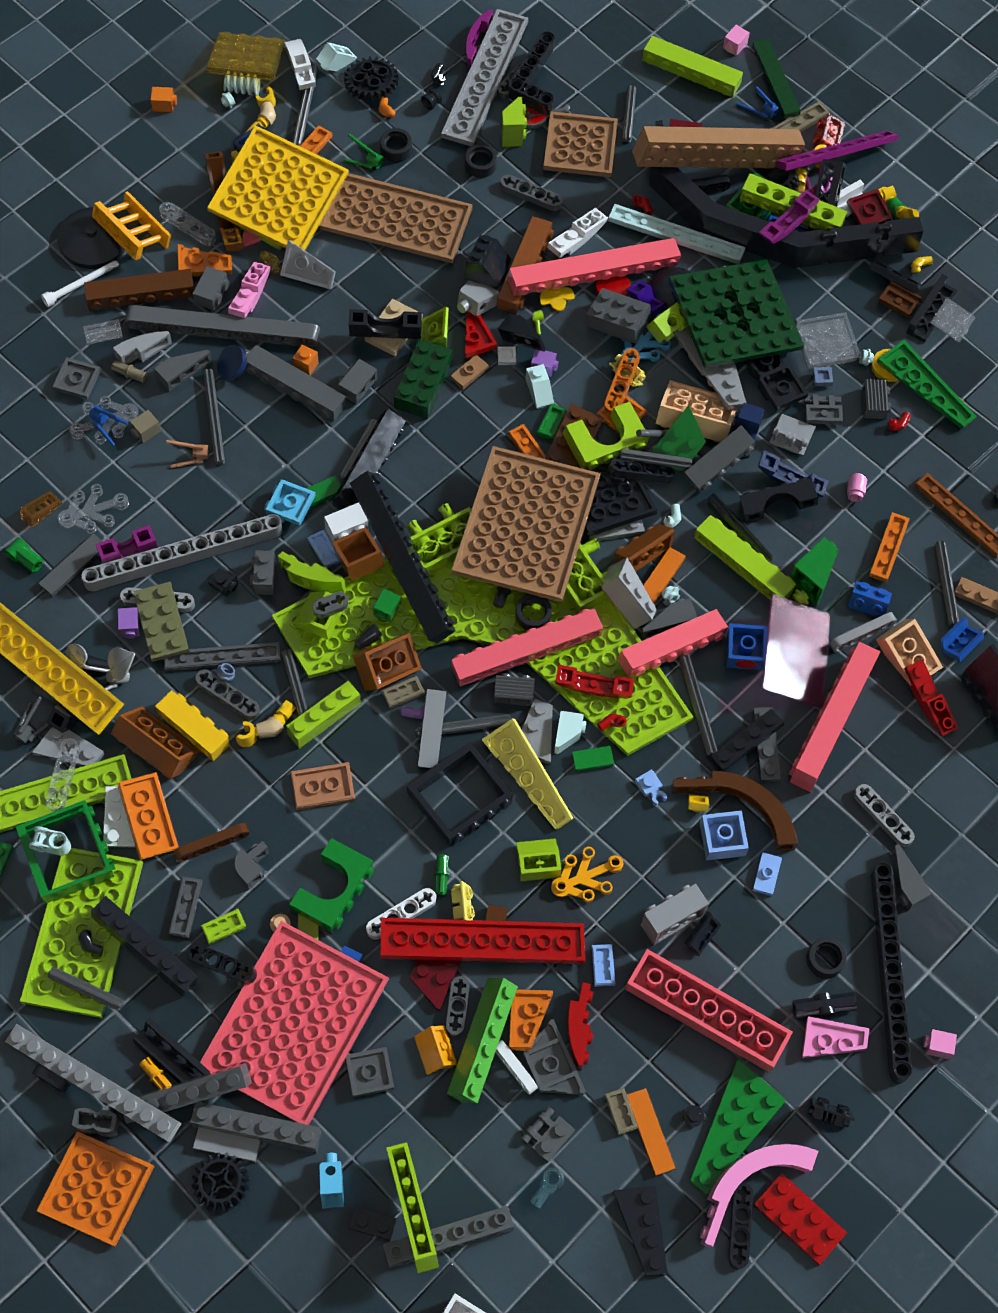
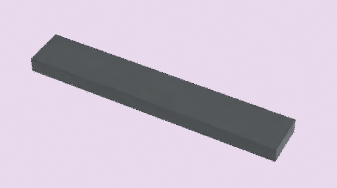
M279 642L189 649L190 652L165 658L164 669L165 671L214 668L223 663L239 666L281 662Z

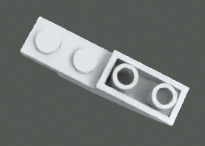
M297 39L284 42L299 90L316 87L311 63L302 40Z
M594 208L574 221L570 229L550 241L547 248L559 258L566 253L571 255L605 224L608 217L597 208Z

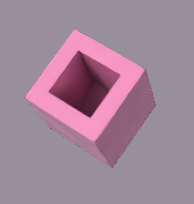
M735 25L725 36L723 49L737 56L747 45L749 32Z
M932 1029L928 1035H925L923 1040V1047H926L925 1054L950 1060L955 1052L957 1035Z

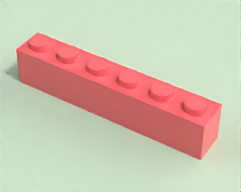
M717 609L621 650L617 660L628 678L634 675L640 676L650 668L656 669L666 661H674L681 654L688 655L698 647L700 649L704 648L709 642L714 640L715 642L720 641L725 637L724 634L728 626Z

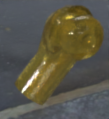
M262 251L260 259L271 266L273 274L279 273L280 268L277 256L270 252Z

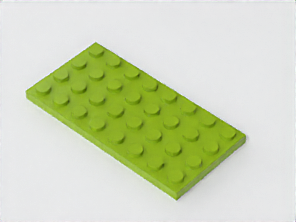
M71 848L69 853L60 858L52 889L103 870L104 866L99 853ZM106 854L108 859L112 858L116 868L112 870L113 878L47 904L20 999L22 1004L97 1018L103 1017L106 1005L49 979L48 974L52 967H56L104 991H110L122 944L91 917V910L107 896L130 916L143 861ZM82 930H90L92 942L104 947L101 956L82 950L78 941V935Z

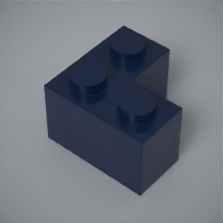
M743 403L742 409L738 408L732 428L736 430L739 426H742L755 440L765 409Z

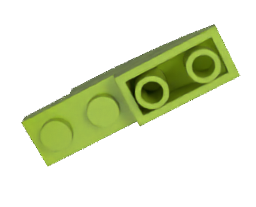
M283 551L278 555L281 568L287 571L291 582L317 592L327 591L333 594L336 592L345 593L347 591L343 577L330 572L327 567L320 566L317 563L310 567L307 563H301L293 555H288Z

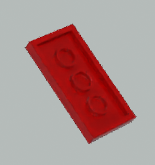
M783 1173L779 1175L753 1205L818 1266L847 1234L841 1226Z

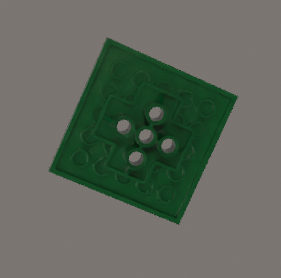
M767 259L669 277V284L704 369L803 350L804 343Z

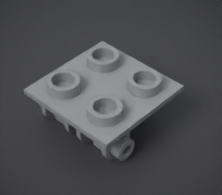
M781 414L769 443L803 456L816 426Z

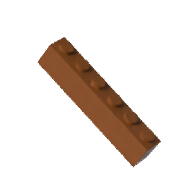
M532 216L511 268L542 262L543 257L541 256L543 253H546L548 249L547 242L552 239L554 234L552 222ZM507 277L497 298V308L517 314L519 308L522 309L524 306L525 295L513 296Z

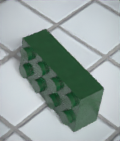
M418 340L394 396V409L429 419L453 362V349Z

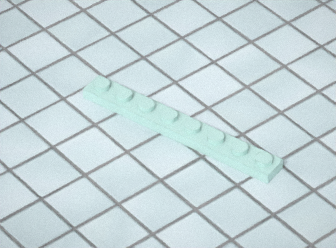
M614 204L608 219L609 222L663 240L675 238L678 245L735 264H740L745 251L743 246Z

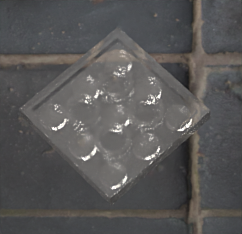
M846 312L798 320L796 327L804 343L803 353L809 369L861 359V354Z

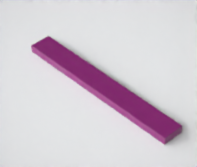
M887 130L777 160L776 167L785 171L823 161V159L828 160L897 141L898 134Z

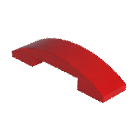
M558 664L555 684L589 695L609 698H631L634 679L617 675L614 678L577 671L575 667Z

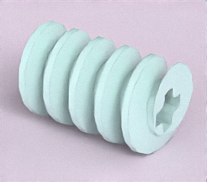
M228 70L224 78V92L228 89V92L232 93L234 90L238 94L241 90L242 94H246L248 91L249 95H252L254 92L257 96L260 91V79H257V74H254L253 78H251L250 73L244 77L243 72L238 77L236 71L231 76L230 70Z

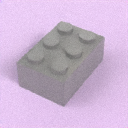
M697 884L691 887L686 885L679 890V894L675 896L669 895L662 900L663 903L658 906L655 904L651 905L645 910L646 913H644L641 927L653 945L702 918L706 913L709 903Z

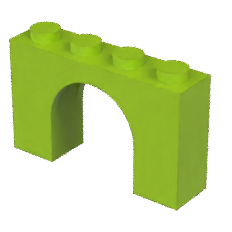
M630 401L614 407L610 415L620 434V441L614 445H603L596 442L591 437L583 420L566 425L563 436L580 468L591 470L603 462L605 464L610 463L620 456L621 449L640 451L646 447L650 437H638L636 435L637 430H645Z

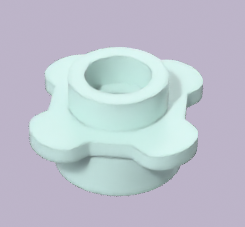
M669 586L663 590L664 605L674 603L680 598L678 593L680 589L678 587Z

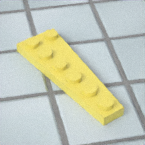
M515 719L509 720L482 739L484 744L501 761L504 768L511 773L518 785L525 790L528 797L538 806V809L555 829L561 828L574 819Z

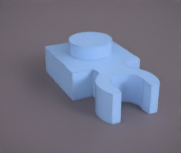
M653 770L635 779L644 796H652L651 801L654 806H658L657 797H661L664 802L667 800V795L659 790L663 785Z

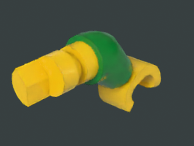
M893 185L878 189L894 219L919 217L917 210L908 208L896 197Z

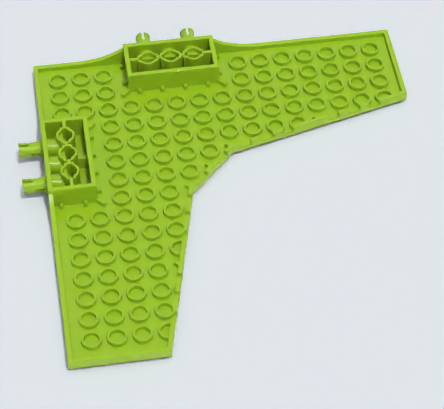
M446 503L438 509L445 520L423 531L416 520H412L413 525L411 522L406 525V528L412 534L410 537L413 541L412 546L420 555L421 564L429 572V579L438 590L437 595L446 606L445 611L452 618L456 631L439 643L428 640L400 582L385 556L383 557L384 567L352 582L348 576L343 578L347 590L345 594L348 596L349 604L347 609L342 612L328 640L293 625L307 597L272 615L273 621L309 679L355 667L356 664L352 654L361 650L353 641L367 625L370 626L373 623L380 630L382 636L380 640L365 648L406 633H410L415 650H420L458 639L490 645L495 641L501 642L507 640L512 635H521L527 631L519 626L515 614L518 601L527 593L510 589L511 594L507 596L503 608H496L493 605V601L498 591L497 585L452 574V568L472 508L468 507L454 514L449 504ZM593 538L591 541L583 545L580 543L563 602L548 599L552 607L550 622L560 621L568 615H577L584 609L591 610L595 608L603 626L602 636L527 662V664L581 714H584V717L597 729H599L597 723L609 714L624 716L627 720L624 727L609 726L602 733L629 756L692 721L693 715L660 667L656 669L650 668L640 676L634 675L629 677L634 679L631 698H609L589 695L555 684L558 664L575 667L580 672L614 678L615 675L628 678L617 658L621 650L641 642V639L628 620L601 587L607 572L601 574L588 555L600 549L599 542H596L597 539ZM383 589L401 596V605L391 623L380 621L373 614V607ZM532 603L526 605L522 613L525 619L534 622L543 619L545 610L541 605Z

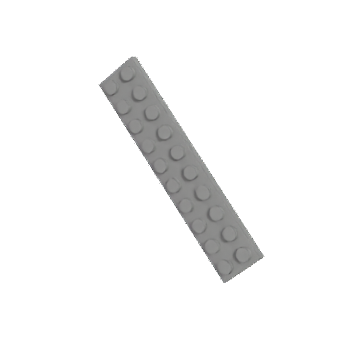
M500 9L496 10L441 132V138L468 146L475 144L495 99L499 84L503 81L528 24L527 17Z

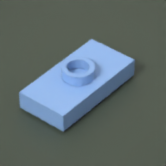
M325 530L307 537L322 566L329 568L340 563Z
M762 853L753 891L769 896L773 895L782 860L781 857Z
M612 944L592 945L594 987L615 986Z

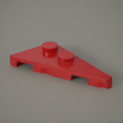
M467 311L466 359L497 348V342L481 315L475 316Z

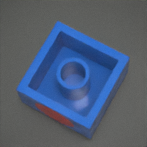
M729 623L726 633L725 668L764 671L767 662L768 626Z

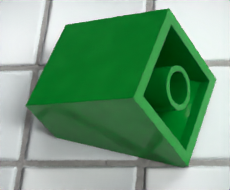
M825 537L794 565L790 576L794 583H796L795 588L799 591L803 590L808 595V600L815 606L820 602L838 552L836 545Z

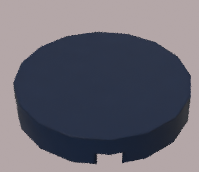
M232 344L227 346L220 354L217 371L223 379L233 381L236 377L239 378L243 374L247 364V357H245L246 352L242 347Z

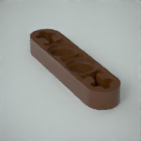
M240 823L180 846L173 851L176 862H185L244 839L250 832L246 823Z

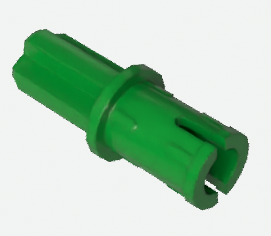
M437 855L436 872H434L436 877L435 894L446 895L447 878L450 876L448 873L449 856Z

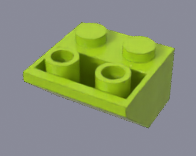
M518 97L502 111V147L523 146V139H526V129H524L527 128V118H525L526 105L522 104V97Z
M327 591L310 592L293 625L328 640L342 612L323 619L316 617L313 611L314 602L332 593ZM340 598L337 599V602L340 605L343 604V601H341ZM319 606V610L324 612L325 608Z
M556 839L516 842L520 882L560 877L561 863Z

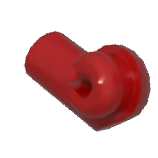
M638 194L632 196L631 200L635 206L642 208L647 215L651 216L653 214L648 198Z

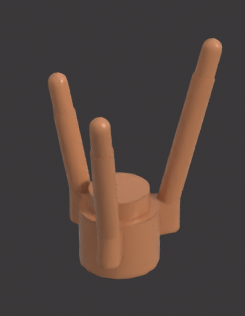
M165 440L167 444L193 448V457H196L194 460L170 465V468L196 463L203 464V459L208 460V445H195Z

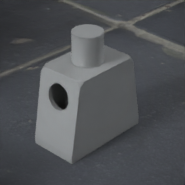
M468 280L459 291L457 309L461 313L469 311L473 315L478 316L497 306L499 291L491 286Z

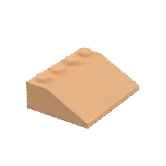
M672 380L669 381L659 408L656 424L664 428H671L686 407L689 406L703 437L717 443L723 441L729 435L736 409L727 410L715 392Z

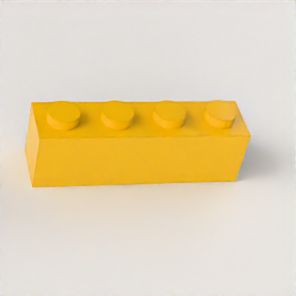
M171 690L155 705L157 714L200 749L208 758L214 761L230 746L228 734L222 729L218 730L210 718H204L200 715L201 712L196 706H190L186 703L187 700L180 693L176 694Z

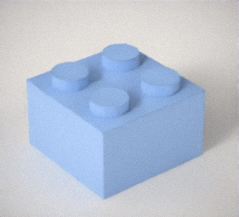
M742 811L702 815L700 829L706 860L746 856L749 847Z

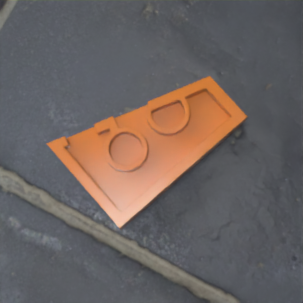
M178 244V270L191 269L192 276H202L208 266L227 272V274H232L231 255L213 251L204 252L200 251L199 248L193 247L190 249Z
M516 991L511 1005L510 1050H531L553 996V991Z

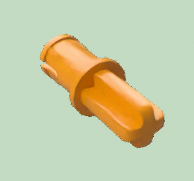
M147 1057L139 1064L150 1078L149 1081L154 1083L158 1089L172 1085L163 1075L164 1071L160 1070L150 1057Z

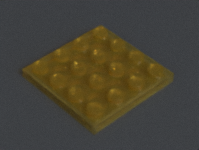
M219 32L207 64V73L274 80L285 49L286 40L278 37L267 38L260 35L249 36L247 34Z

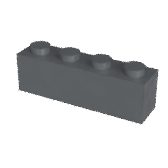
M739 426L684 472L685 478L698 492L707 490L715 478L720 479L726 474L725 470L730 466L732 468L741 461L739 458L744 454L748 456L754 451L755 440L742 426Z

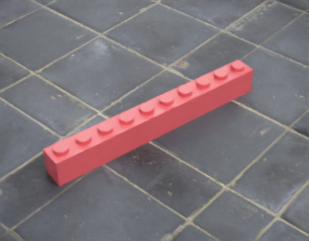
M675 238L514 267L510 268L507 279L513 296H523L531 292H543L552 288L559 289L568 285L575 286L584 282L591 283L600 279L607 280L616 276L623 277L632 273L639 274L643 271H655L664 267H674L678 264L681 253Z

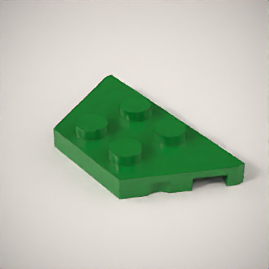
M689 406L686 407L651 453L694 458L706 441ZM672 467L673 469L681 470V471H683V470L685 469V468Z

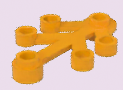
M585 847L577 875L569 879L572 868L576 866L577 858L572 854L567 855L562 875L552 882L551 890L557 897H565L569 894L583 899L586 903H591L594 900V892L590 889L582 891L574 888V886L581 884L601 891L604 895H609L612 892V884L608 881L601 883L592 878L608 871L612 873L620 872L623 867L622 858L616 855L611 856L607 863L587 871L590 860L594 858L595 850L592 847ZM586 851H591V852H592V855H591V856H587V855L585 854V852H586ZM568 859H573V860H574V863H573V864H569V863L567 862V860H568ZM617 860L619 864L613 865L612 861ZM563 884L565 888L559 889L558 885ZM603 886H609L610 890L605 891ZM585 894H591L592 898H585Z

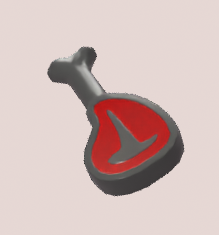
M565 104L562 108L552 110L553 112L571 113L569 111L570 105ZM526 107L527 129L534 130L544 126L550 119V114L543 115Z

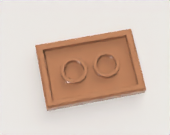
M349 762L291 771L296 810L355 801Z

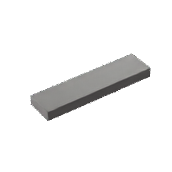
M427 689L418 767L431 769L438 764L447 691Z

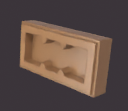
M478 355L473 356L451 375V380L464 390L488 370L489 365Z

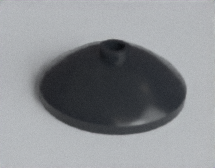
M670 267L660 270L653 276L650 282L653 296L665 303V311L677 302L668 281L669 277L692 273L691 271L681 267Z

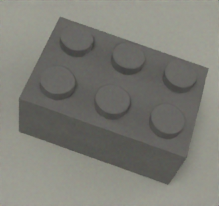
M604 288L601 289L587 312L589 328L636 344L651 319L650 304Z

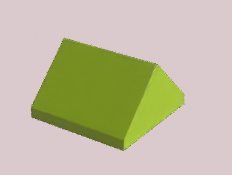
M444 307L422 319L420 340L447 348L448 307Z

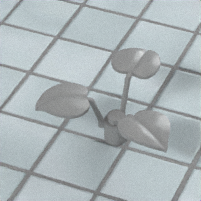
M79 644L68 645L65 656L82 670L84 668L106 672V680L111 685L105 689L117 688V684H125L129 681V669L135 656L134 652L119 647L113 648L109 652L107 659L108 666L111 669H104L85 665L87 661L85 649Z

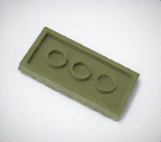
M171 581L133 591L152 662L190 652Z

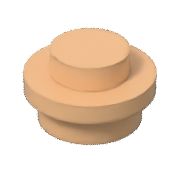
M284 914L273 916L270 921L271 930L275 932L280 921L291 925L290 919Z

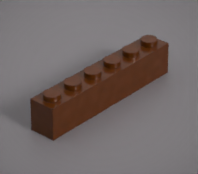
M191 269L84 282L86 302L89 310L116 308L164 300L170 301L179 298L187 299L193 297L194 292Z

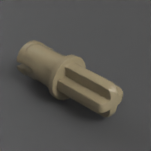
M116 360L111 366L113 371L125 375L127 379L132 378L141 383H144L147 379L148 373L134 368L133 365H126Z

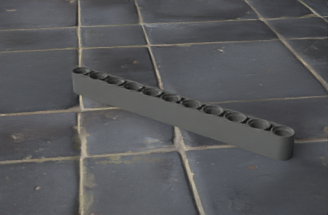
M137 305L127 307L124 321L126 327L136 330L168 331L175 334L292 346L304 345L306 347H316L320 333V327L312 323L254 317L242 318L235 315Z

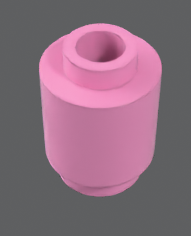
M855 473L849 476L847 495L851 501L859 502L865 497L867 478L863 474Z

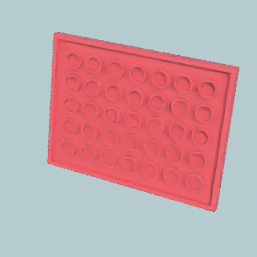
M280 921L254 967L257 971L255 981L248 985L244 984L200 1063L210 1073L246 1063L252 1083L245 1088L238 1089L239 1091L297 1123L309 1125L389 978L289 924Z

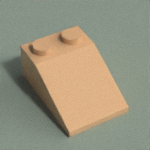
M915 619L903 620L876 639L884 655L910 686L912 684L904 670L905 667L923 659L930 675L943 668Z

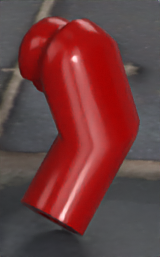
M903 412L899 420L889 419L887 422L888 428L891 431L905 429L911 417L910 413Z
M609 714L597 723V727L603 732L609 726L624 727L627 720L622 715Z

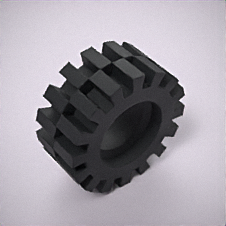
M776 167L775 170L771 169L772 173L768 172L767 174L768 177L766 179L777 184L779 180L788 178L785 183L779 185L794 191L797 190L796 187H799V177L794 169L785 171Z

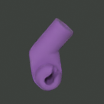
M425 705L421 709L403 706L401 715L424 719Z

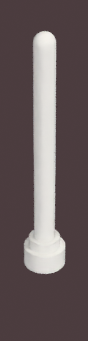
M113 261L55 292L42 294L41 298L46 307L49 308L55 304L54 302L58 298L84 285V282H90L117 268L119 263Z

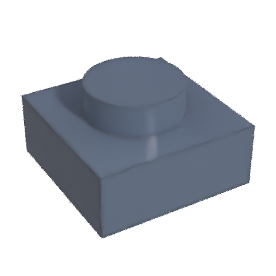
M832 367L813 368L814 386L833 385Z

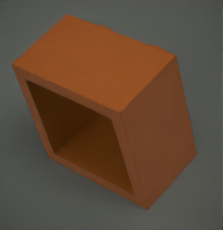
M367 527L332 542L335 555L351 582L385 566L382 552Z

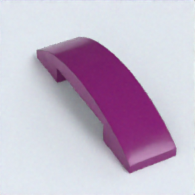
M491 9L482 14L469 31L466 42V65L468 70H470L477 55L475 44L481 32H487L493 19V10Z
M806 189L795 199L793 206L774 223L772 221L768 223L759 234L772 244L780 241L804 221L820 199Z

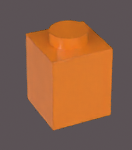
M152 87V111L173 112L174 105H177V95H174L173 88Z
M301 345L293 357L294 367L311 376L319 364L318 352Z

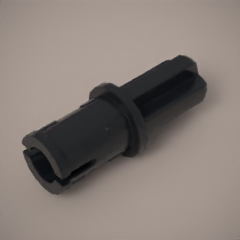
M497 586L498 591L493 605L496 608L502 609L507 596L511 594V590Z

